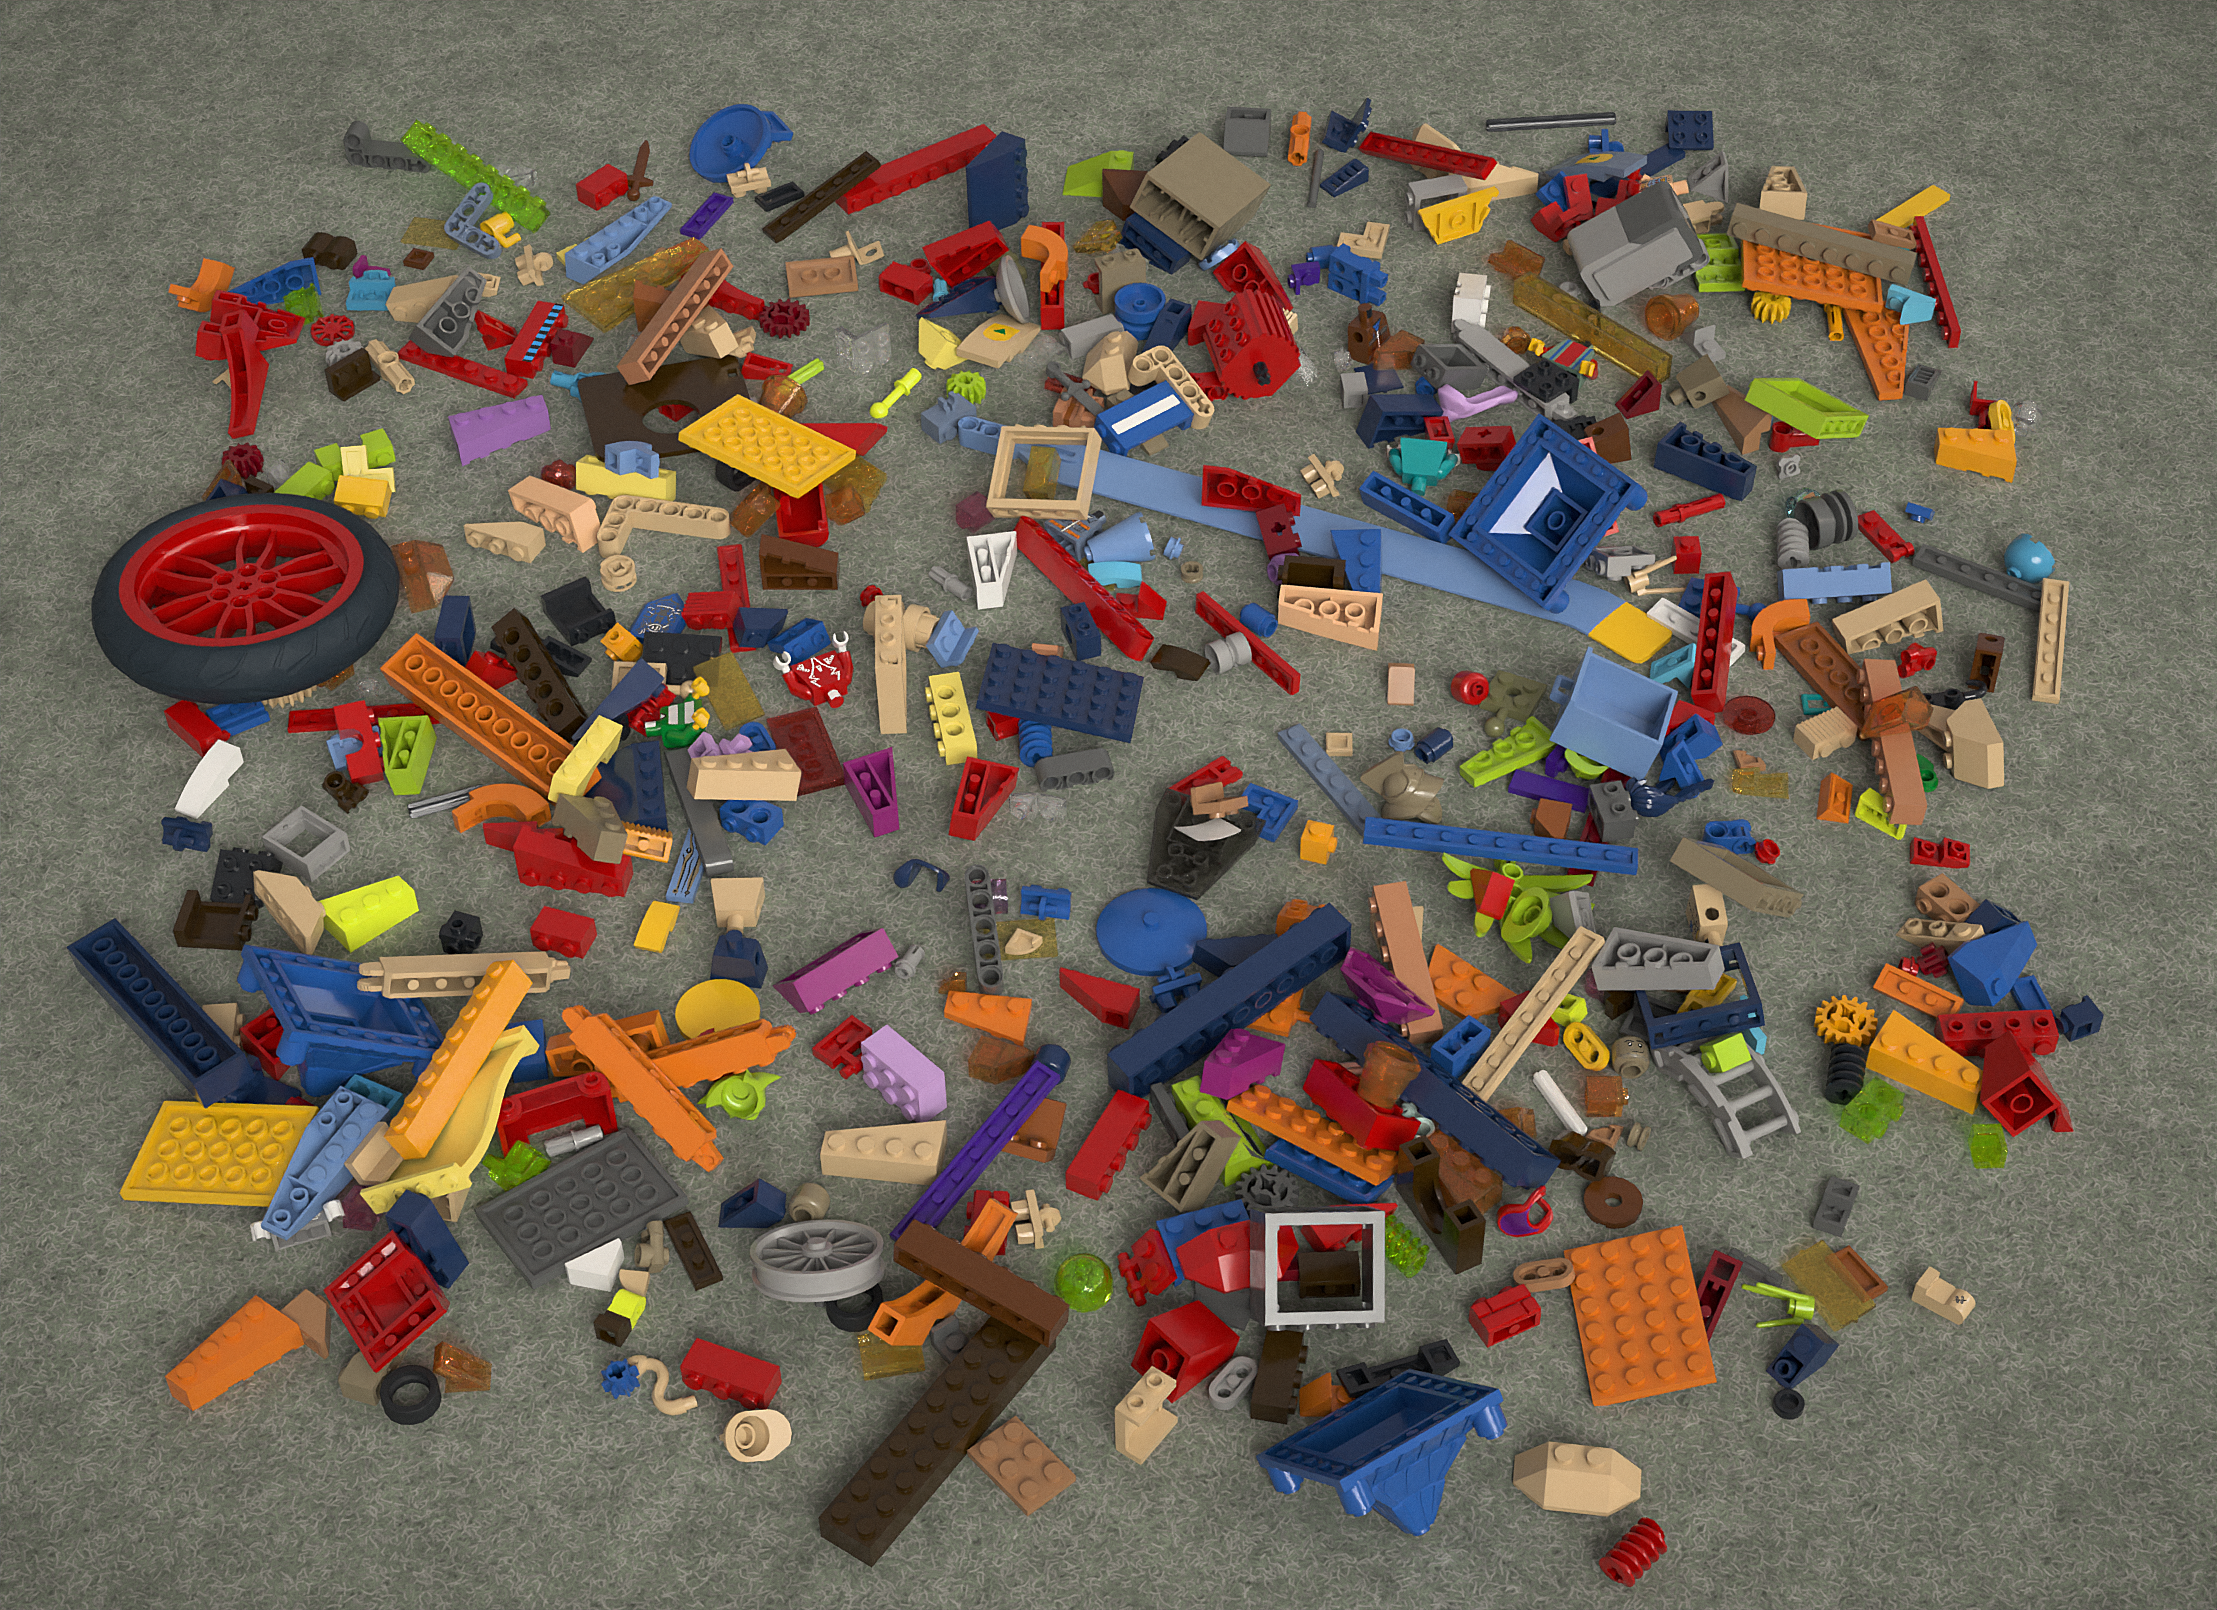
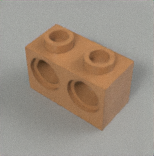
M1943 873L1918 887L1915 905L1919 912L1924 915L1927 914L1935 921L1964 923L1980 906L1979 903Z

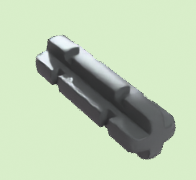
M1736 1248L1729 1252V1256L1743 1262L1740 1269L1742 1273L1758 1282L1764 1281L1767 1285L1779 1288L1782 1284L1783 1276L1774 1270L1770 1272L1768 1266L1749 1255L1744 1257L1745 1253Z

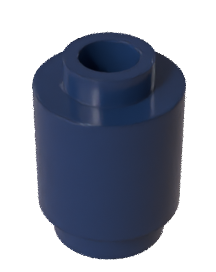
M1435 728L1417 742V746L1414 748L1416 757L1423 760L1426 764L1431 761L1434 763L1453 748V736L1446 729Z

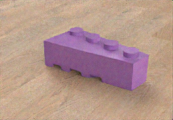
M542 395L448 416L452 439L462 466L469 464L471 460L489 456V453L500 448L506 449L517 441H525L551 430L548 409Z

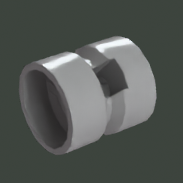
M1241 632L1230 634L1223 640L1217 639L1204 646L1205 658L1209 659V666L1216 675L1231 670L1233 666L1236 668L1250 663L1252 660L1249 643Z

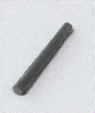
M1317 149L1315 152L1307 205L1309 208H1316L1324 158V151L1322 149Z

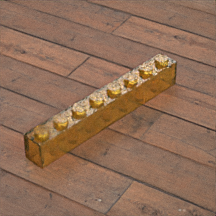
M1531 271L1514 281L1513 304L1578 343L1584 340L1591 342L1596 354L1638 379L1647 370L1651 371L1660 383L1670 378L1673 357L1670 353Z

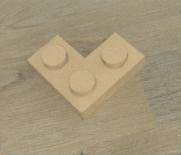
M1367 222L1364 235L1341 232L1337 246L1339 247L1344 243L1351 247L1350 252L1358 256L1382 259L1390 225Z

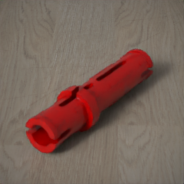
M1721 493L1682 505L1677 503L1669 509L1654 512L1653 521L1658 528L1670 523H1682L1690 517L1723 509L1725 499Z

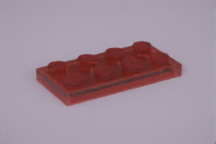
M817 707L766 719L767 727L775 743L776 750L786 749L801 770L797 797L845 785L844 772Z

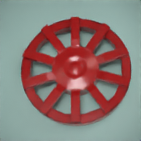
M330 314V316L318 318V321L311 325L310 332L315 343L322 346H331L334 341L340 342L342 339L344 341L351 339L355 334V327L353 321L345 315Z

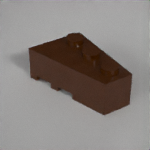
M761 534L759 561L763 590H838L840 575L838 552Z

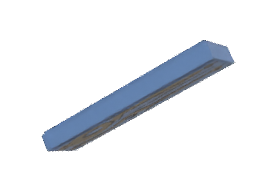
M690 828L666 893V901L693 904L704 873V868L694 843V834H691Z

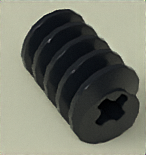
M1837 1043L1831 1047L1825 1090L1826 1099L1830 1103L1848 1105L1862 1096L1867 1053L1861 1047L1848 1043Z

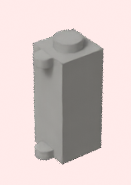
M1109 314L1061 329L1058 336L1063 349L1071 359L1087 355L1108 334L1115 331L1124 332V327L1120 321L1116 320L1113 314Z

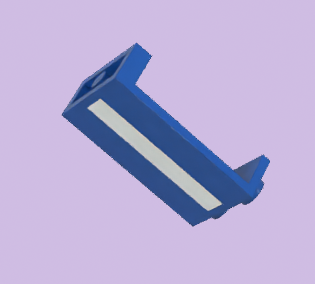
M1165 380L1098 414L1094 428L1111 453L1127 457L1128 450L1175 426H1178L1181 430L1191 427L1194 413Z

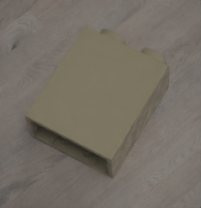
M1199 132L1146 173L1130 208L1202 261L1255 216L1271 184Z

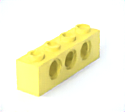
M953 672L928 676L929 687H925V696L927 703L932 702V705H929L931 721L936 720V723H933L935 739L940 738L941 740L937 742L939 757H945L946 765L965 763L967 756L977 758V743L960 673Z

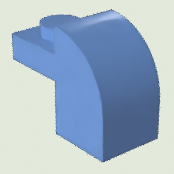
M622 441L605 445L606 469L618 475L637 472L649 479L659 477V454L652 451L651 444L639 441Z

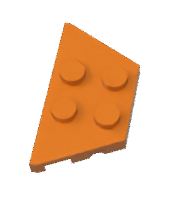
M1440 944L1435 946L1428 970L1436 1001L1462 1020L1468 1015L1478 1019L1482 1015L1498 1013L1500 1002L1517 995Z

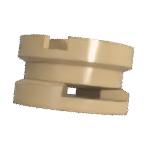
M614 555L606 558L600 564L602 585L607 590L621 592L630 589L636 583L635 564L631 558L624 555ZM618 586L624 587L622 589H617Z

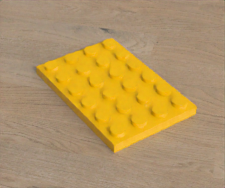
M739 394L681 430L678 437L679 441L687 444L689 447L718 459L730 467L736 468L795 498H800L852 462L856 456V450Z
M164 1101L119 1194L124 1200L269 1207L306 1127L320 1109L318 1106L213 1103L205 1109L199 1102Z

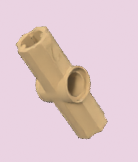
M377 339L370 341L365 350L368 351L371 362L380 371L381 378L388 381L397 392L403 394L410 392L411 388L415 385V380L400 363L398 354L395 351H390L383 341H378Z

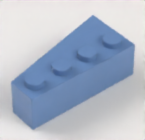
M1890 562L1875 566L1857 564L1848 567L1829 566L1823 567V569L1812 567L1777 571L1779 601L1807 599L1812 600L1813 605L1827 604V599L1837 598V603L1853 602V597H1862V602L1878 600V596L1892 593Z

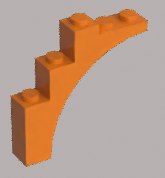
M989 1198L978 1219L961 1241L962 1246L973 1252L982 1253L992 1262L1018 1213L996 1199ZM925 1280L908 1294L893 1301L882 1302L867 1330L891 1346L923 1345L936 1319H947L952 1316L962 1299Z

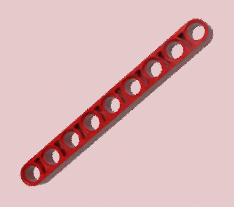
M1020 516L1013 531H1016L1017 548L1074 604L1085 602L1096 626L1126 656L1135 661H1142L1154 641V636L1039 523L1030 517Z

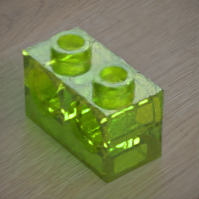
M1875 1076L1842 1110L1839 1127L1868 1145L1875 1137L1881 1139L1888 1129V1124L1892 1120L1897 1122L1901 1118L1905 1107L1902 1106L1905 1093Z

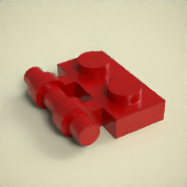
M851 1015L812 1048L813 1056L832 1069L836 1068L840 1063L844 1064L845 1067L839 1073L842 1078L847 1080L851 1075H857L863 1070L862 1052L856 1057L852 1053L858 1048L861 1049V1042L873 1035L872 1028Z
M1152 1228L1131 1246L1134 1253L1131 1259L1127 1252L1120 1253L1117 1256L1119 1261L1118 1270L1121 1277H1125L1128 1284L1126 1290L1129 1298H1133L1135 1305L1138 1307L1147 1303L1145 1294L1148 1291L1158 1296L1178 1278L1159 1231ZM1141 1271L1143 1277L1138 1280L1136 1273Z

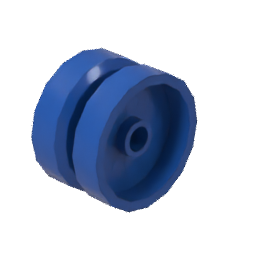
M1133 283L1124 286L1115 295L1116 320L1120 321L1124 331L1132 334L1137 341L1147 340L1160 311L1166 305L1165 294L1160 288L1147 283Z

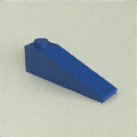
M313 257L290 261L228 291L247 296V301L257 305L259 301L270 305L321 295Z
M2028 921L2010 925L1993 934L1982 935V938L1976 940H1968L1947 957L1963 997L1968 1004L1993 1007L2010 992L2037 946Z

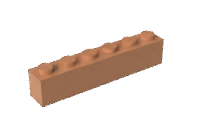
M1402 881L1373 886L1372 897H1368V907L1370 914L1375 913L1374 931L1376 938H1381L1383 946H1380L1382 962H1387L1389 971L1435 1010L1433 1016L1402 1025L1398 1024L1399 1032L1414 1045L1436 1042L1442 1038L1444 1028L1407 883Z

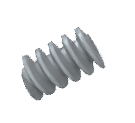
M1795 518L1783 519L1776 527L1777 565L1781 569L1805 568L1809 564L1808 529Z

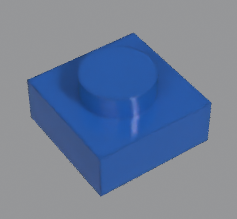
M1908 502L1905 510L1907 514L1911 515V520L1924 523L1925 519L1932 521L1935 513L1930 508Z

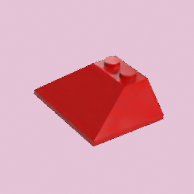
M393 1230L323 1290L375 1373L379 1372L448 1311L450 1302L426 1265Z

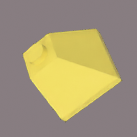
M923 317L920 318L919 353L925 358V364L935 370L937 367L945 370L968 360L957 356L956 348L962 341L952 331Z

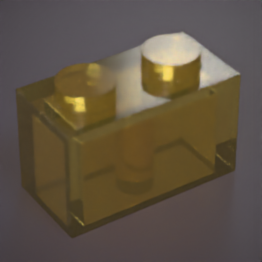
M1031 446L1023 486V493L1027 499L1054 500L1061 465V458L1056 448Z

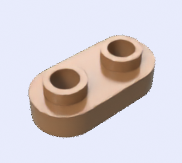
M1553 1258L1523 1263L1514 1270L1513 1278L1516 1286L1524 1283L1529 1292L1532 1293L1567 1287L1574 1281L1575 1272L1570 1260L1566 1258Z

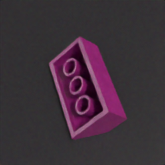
M883 928L861 931L772 986L799 1013L809 1012L812 1015L825 1007L823 1003L827 1000L832 999V1001H835L847 994L846 989L853 984L855 987H858L869 981L868 975L875 971L881 973L892 966L891 961L898 958V955Z

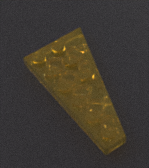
M692 237L561 295L562 300L597 329L606 333L635 312L633 300L635 280L643 281L642 284L652 287L661 285L665 289L685 274L701 253L709 252V249L695 237Z

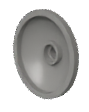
M1009 255L1004 256L999 262L996 274L997 288L994 289L996 300L998 303L1002 302L1006 311L1022 324L1029 323L1030 305L1023 279L1012 257Z

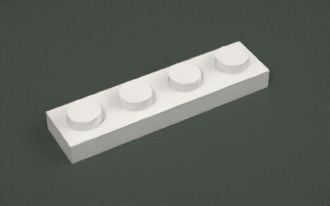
M1662 597L1647 612V617L1671 630L1674 636L1688 644L1694 643L1697 647L1700 619ZM1732 638L1729 667L1745 652V645Z

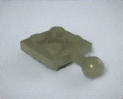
M1498 670L1489 685L1487 698L1479 704V708L1496 713L1495 717L1486 720L1484 724L1485 733L1492 738L1500 737L1505 731L1504 721L1507 717L1526 723V720L1533 716L1546 693L1547 685ZM1515 694L1517 696L1513 698L1509 697L1508 695Z

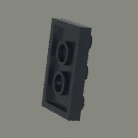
M645 631L642 659L647 663H666L665 685H681L685 681H694L697 677L701 676L707 682L709 688H717L723 638L721 636Z

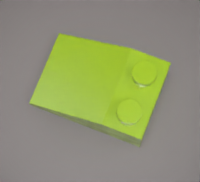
M1124 150L1109 151L1068 166L1063 195L1103 197L1102 170H1134V152Z

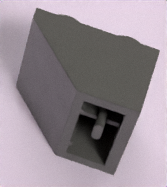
M1227 106L1223 149L1230 155L1267 157L1271 134V109Z

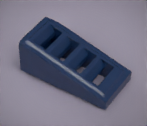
M1353 159L1320 184V188L1332 197H1336L1368 182L1369 168L1358 159Z

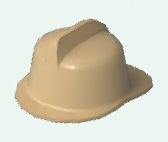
M768 1409L743 1411L735 1414L729 1420L723 1430V1434L719 1435V1440L724 1442V1446L730 1455L737 1461L772 1460L790 1444L792 1432L790 1423L778 1411Z

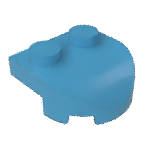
M383 270L364 271V276L358 279L353 276L349 280L350 291L346 300L347 310L389 311L385 304L393 287H396L394 277H389L387 272Z

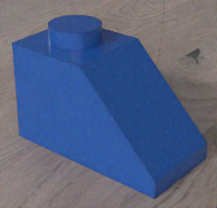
M1694 714L1664 738L1659 753L1664 763L1667 753L1679 740H1684L1694 760L1703 759L1712 754L1723 743L1716 727L1698 714Z

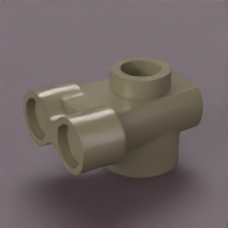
M651 1221L646 1224L647 1230L641 1233V1243H637L635 1247L634 1262L636 1267H646L647 1272L657 1273L661 1272L664 1266L668 1264L669 1249L668 1247H663V1223L661 1221Z

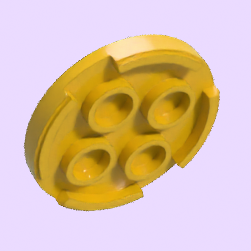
M715 979L697 984L684 993L676 1006L675 1018L680 1034L686 1040L698 1037L701 1033L711 1028H714V1031L717 1032L729 1027L759 1020L760 1004L755 993L746 985L734 980Z

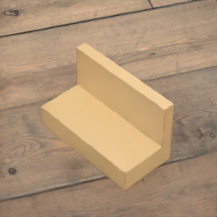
M377 1122L344 1163L359 1185L385 1183L403 1161L401 1155L383 1137L389 1128L386 1122Z

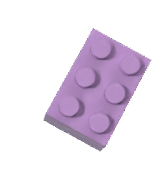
M885 1025L861 1042V1060L865 1083L871 1089L876 1087L888 1104H896L907 1120H914L917 1123L927 1122L947 1108L944 1072L890 1026Z

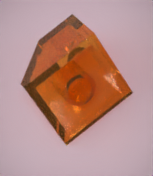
M1917 686L1876 700L1870 705L1860 737L1867 739L1921 730L1929 724L1934 708Z

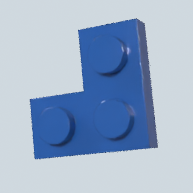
M1252 783L1248 785L1241 795L1248 798V807L1241 809L1258 814L1250 826V834L1271 842L1276 841L1298 809V800Z

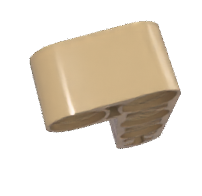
M1156 346L1134 358L1128 373V379L1132 384L1143 386L1154 380L1157 384L1166 380L1194 413L1191 427L1193 429H1204L1209 425L1214 413L1213 404L1168 347Z

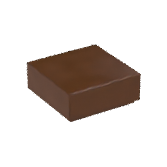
M413 248L403 260V264L407 267L425 270L434 259V252Z

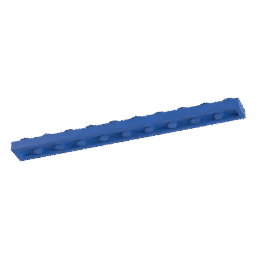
M1365 817L1363 844L1439 853L1445 852L1448 854L1629 875L1637 874L1638 848Z

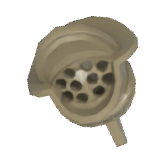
M1402 751L1393 753L1361 774L1360 780L1382 795L1386 800L1381 808L1383 819L1405 820L1417 817L1428 824L1437 825L1442 820V808L1439 799L1435 795L1441 789L1444 779L1424 773V769L1419 768L1416 764H1405Z

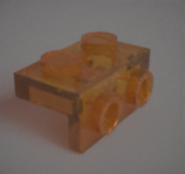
M1512 240L1506 242L1503 252L1490 253L1488 263L1494 265L1495 270L1509 273L1515 281L1521 283L1536 280L1540 276L1545 262L1544 257Z

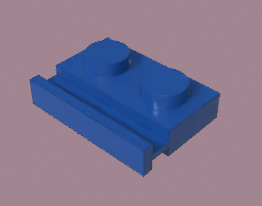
M261 701L220 704L205 710L207 717L221 730H227L230 733V737L270 721L269 714L264 709Z

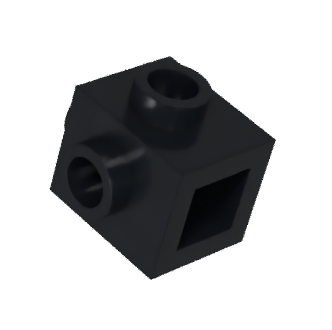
M454 910L447 923L441 926L439 931L443 952L449 955L472 954L474 949L479 947L483 937L480 917Z

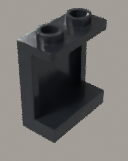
M586 576L541 595L544 614L571 647L579 643H586L590 638L602 633L606 634L616 624L614 611L611 608L606 610L592 594L591 584Z

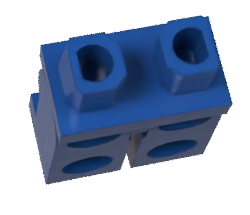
M1343 243L1330 254L1328 288L1359 301L1360 304L1371 302L1380 306L1386 300L1387 293L1378 289V287L1383 288L1386 285L1388 274L1380 271L1379 262L1375 260L1372 262L1367 257H1360L1350 252L1351 247Z

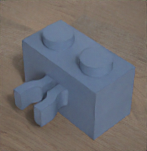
M953 391L948 392V399L945 400L943 397L937 398V405L921 413L922 431L939 444L946 440H952L958 434V422L961 418L966 416L977 418L976 406L959 393L956 394Z

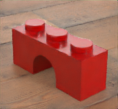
M365 700L334 706V718L340 740L355 738L363 744L359 751L345 755L351 783L365 785L384 780L383 756L379 757L377 748L381 747L378 732H373L371 724L375 723L372 708L366 707Z

